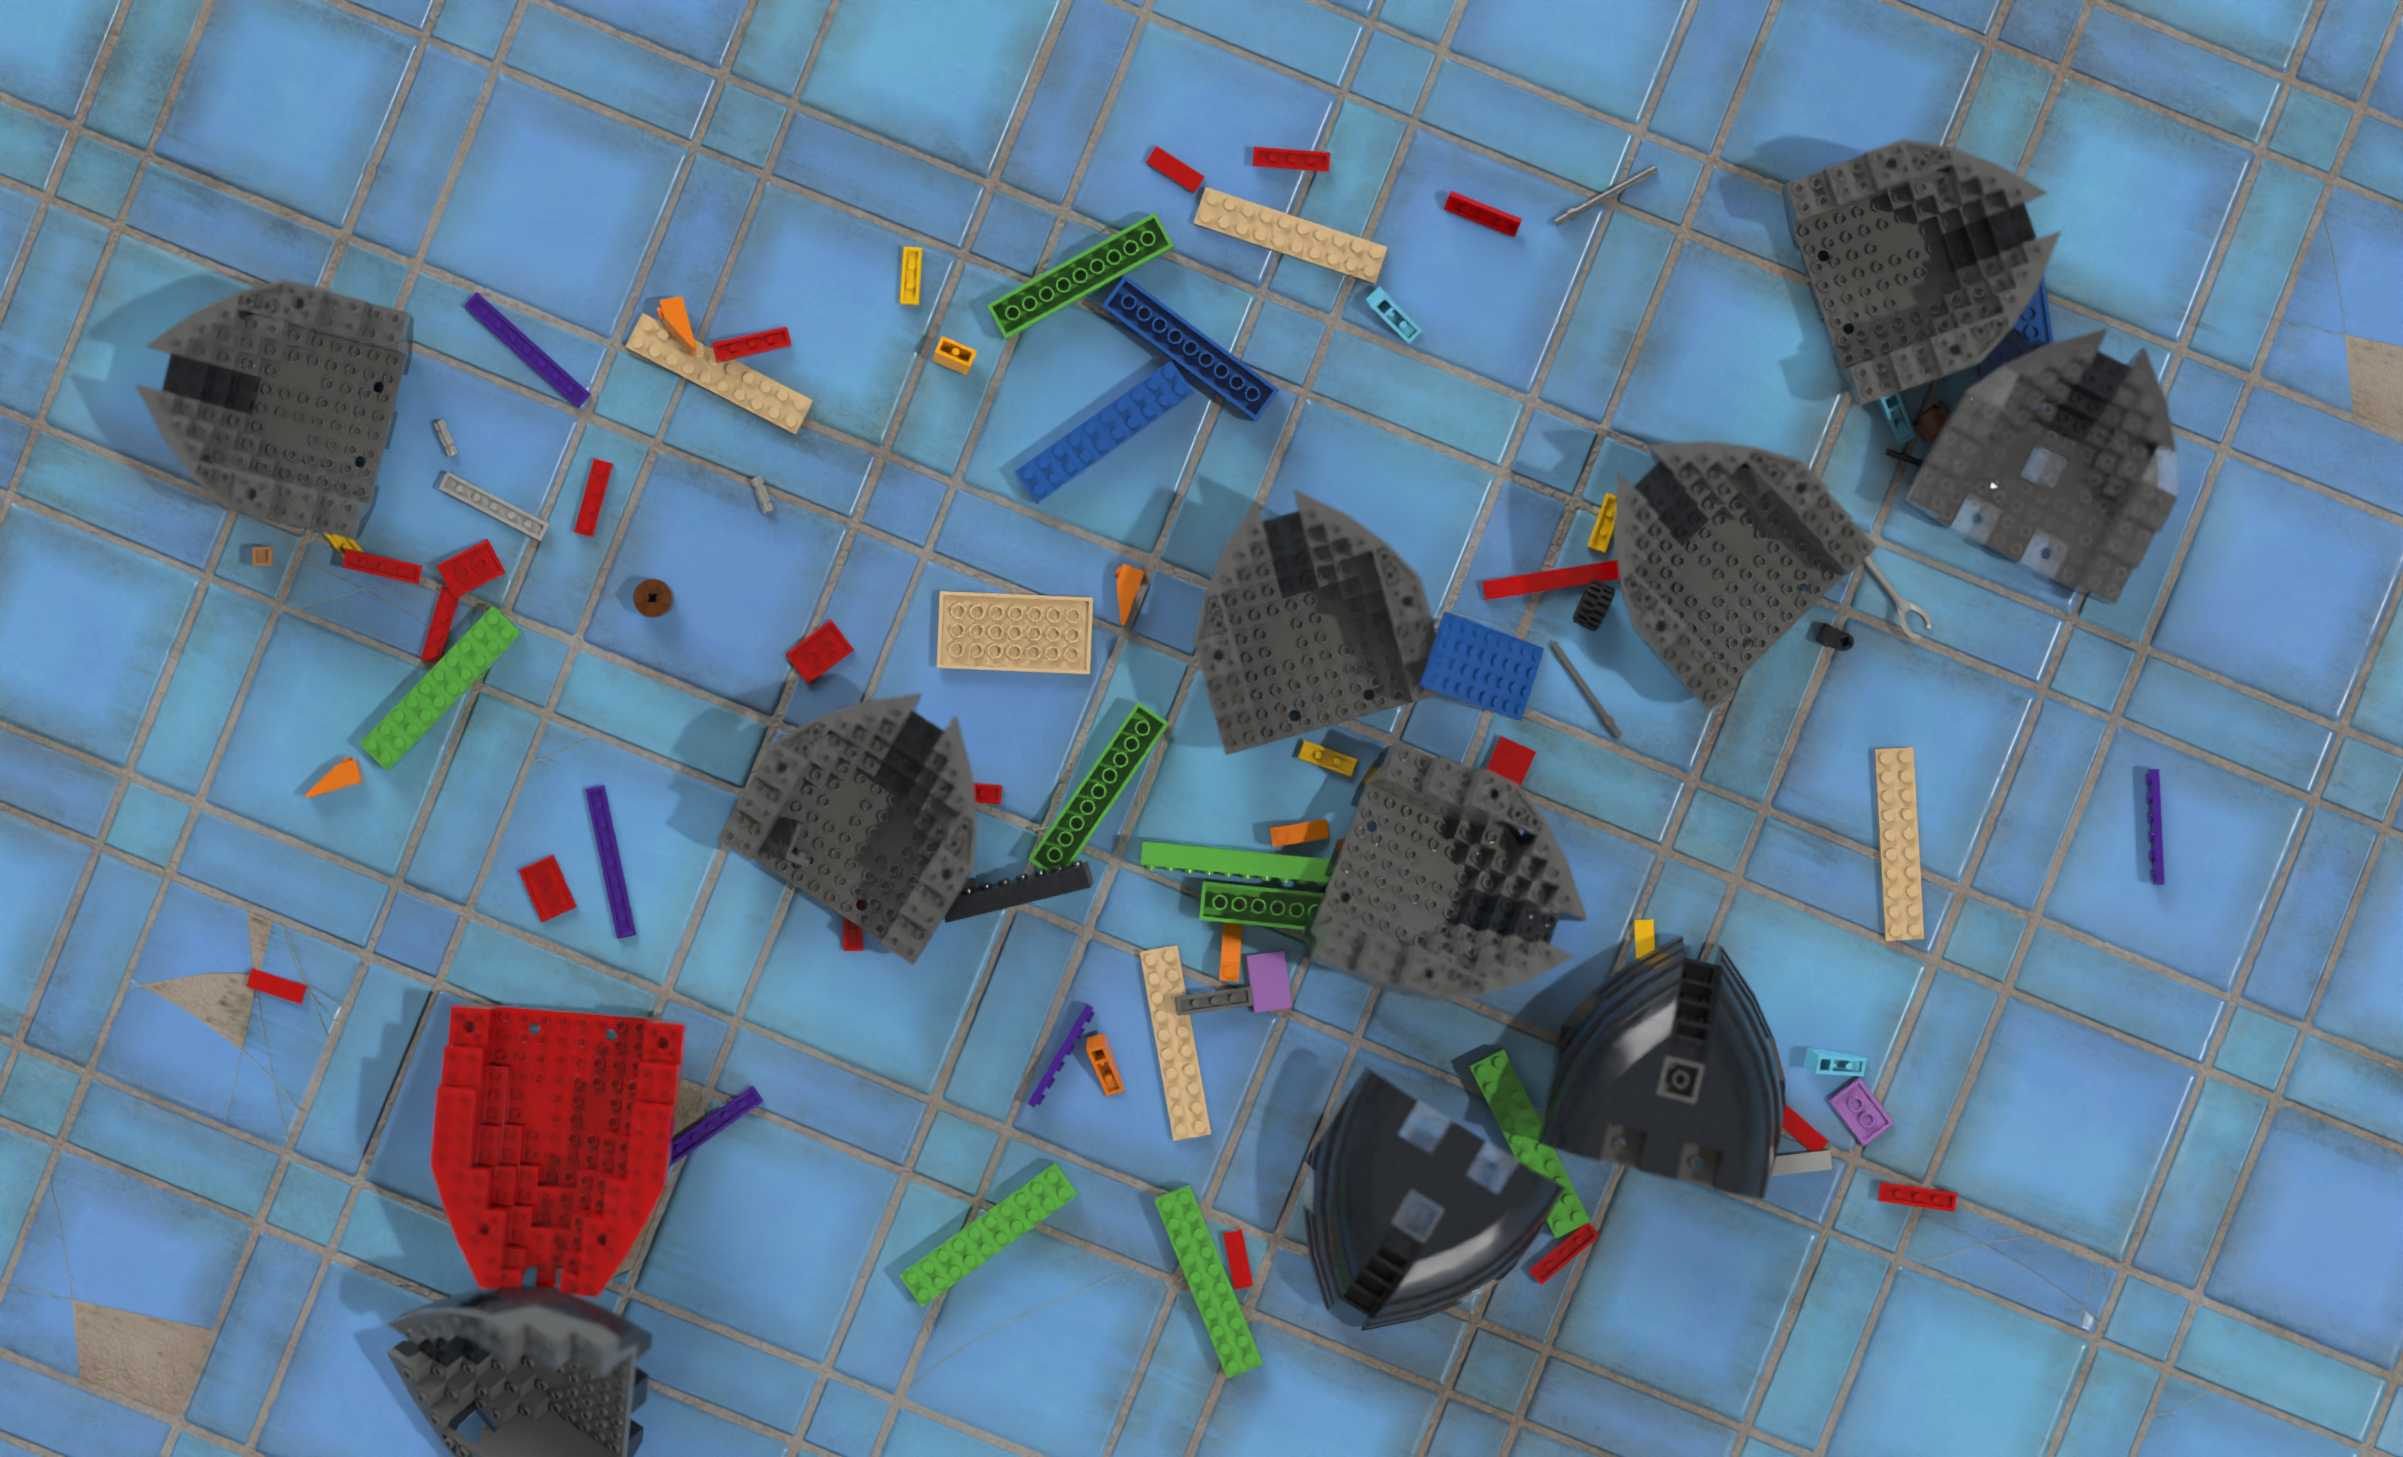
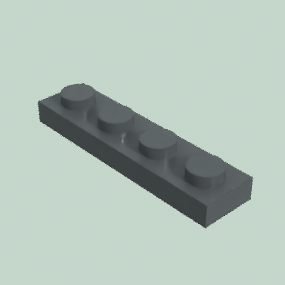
M1251 986L1174 997L1177 1016L1253 1005Z

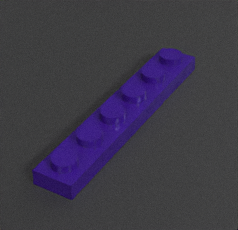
M2148 769V773L2145 774V783L2149 789V793H2146V803L2149 804L2150 812H2147V822L2150 823L2148 842L2151 843L2149 861L2152 862V869H2150L2149 875L2154 885H2165L2159 769Z
M1089 1004L1085 1006L1027 1104L1035 1107L1036 1104H1041L1046 1096L1042 1093L1046 1087L1050 1089L1055 1081L1053 1078L1054 1073L1061 1071L1065 1064L1062 1061L1066 1054L1070 1056L1075 1047L1072 1045L1075 1038L1080 1039L1085 1030L1082 1026L1085 1021L1089 1023L1095 1014L1092 1012L1094 1007Z

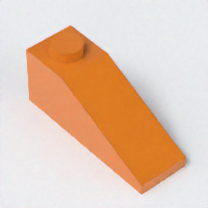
M682 296L660 300L659 308H656L658 319H662L663 326L691 356H694L696 354V344Z
M1124 563L1122 567L1118 566L1115 577L1118 578L1116 582L1120 622L1123 626L1126 624L1145 574L1144 571Z
M352 757L342 759L341 764L336 765L305 794L306 798L365 782L359 760H353Z
M1327 819L1270 828L1273 847L1329 838Z
M1223 922L1219 980L1239 981L1243 924Z
M1102 1033L1088 1037L1086 1051L1106 1096L1124 1091L1125 1088L1114 1053L1106 1034Z

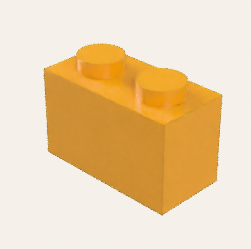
M941 336L932 361L967 376L977 351Z

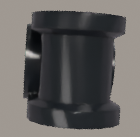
M1822 623L1815 640L1840 651H1848L1854 645L1852 635L1826 623ZM1846 637L1848 638L1847 642L1849 645L1843 647L1840 639L1843 640Z

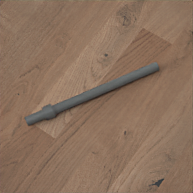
M1652 166L1575 209L1572 207L1565 214L1553 220L1555 225L1559 226L1569 220L1573 221L1581 213L1654 175L1658 170L1655 166Z
M1554 642L1551 644L1550 647L1603 720L1602 724L1605 728L1608 727L1616 740L1620 738L1622 734L1614 724L1615 721L1612 716L1606 713L1558 643Z

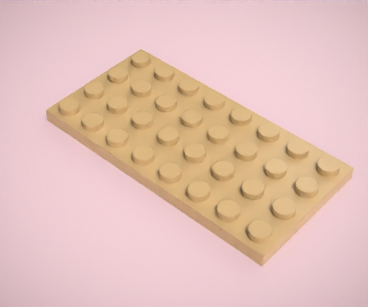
M940 591L937 668L1090 674L1093 597Z

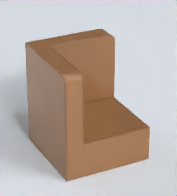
M273 546L252 547L253 566H274L273 551H276V548Z

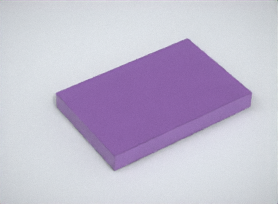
M1284 950L1246 956L1254 1013L1293 1008Z
M1860 1077L1828 1100L1862 1146L1868 1144L1894 1124Z

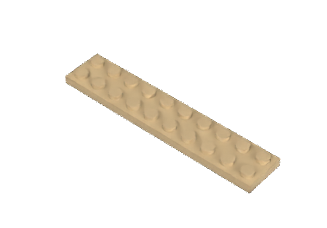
M1205 187L1194 221L1195 225L1376 284L1388 248Z
M642 313L625 346L626 348L795 435L797 434L813 400L736 360L716 363L713 349L695 340L696 354L691 356L663 326L662 322Z
M1914 748L1874 749L1885 941L1924 939Z
M1178 945L1140 951L1173 1141L1211 1134L1191 1017L1190 1014L1177 1016L1174 997L1186 995Z

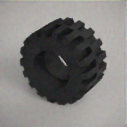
M1596 579L1591 580L1575 610L1573 622L1595 632L1601 625L1615 595V588Z

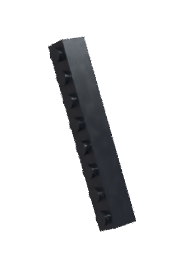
M1077 860L1071 862L1069 866L1064 867L1062 864L1054 866L1049 871L1040 869L1032 875L1027 876V873L1016 876V879L1009 880V878L998 880L996 884L991 885V882L981 884L979 888H964L944 917L945 923L1091 888L1094 881L1088 861L1082 862Z

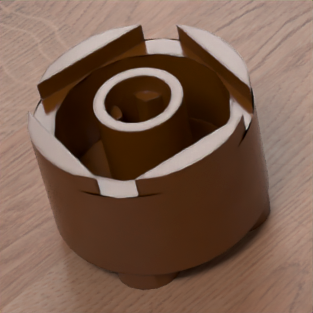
M1941 400L1938 401L1939 406L1934 404L1918 417V423L1915 421L1911 423L1921 438L1930 444L1934 441L1950 414V410Z
M647 579L636 587L633 601L636 609L641 614L647 617L658 618L665 616L672 609L674 593L671 587L664 581ZM651 595H658V596L656 597L657 602H653V601L650 602V600H651V597H650V596H651Z

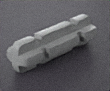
M439 420L435 422V429L439 431L438 436L443 447H446L445 452L447 456L452 457L458 454L456 446H453L454 441L448 429L446 430L447 425L445 421Z
M758 476L752 479V484L754 487L756 486L755 492L759 503L763 505L761 508L765 514L772 512L774 508L772 503L769 502L770 497L766 486H763V478Z

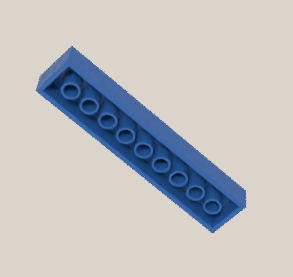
M1126 275L1102 305L1104 310L1255 422L1258 421L1279 392L1278 388Z
M1171 360L1020 467L1015 473L1036 503L1039 504L1191 396L1194 391Z

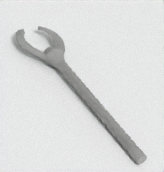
M1867 556L1863 562L1894 600L1902 629L1911 638L1920 639L1921 636L1912 632L1908 627L1905 613L1912 609L1921 614L1927 622L1928 630L1932 629L1930 615L1919 605L1902 598L1870 557Z

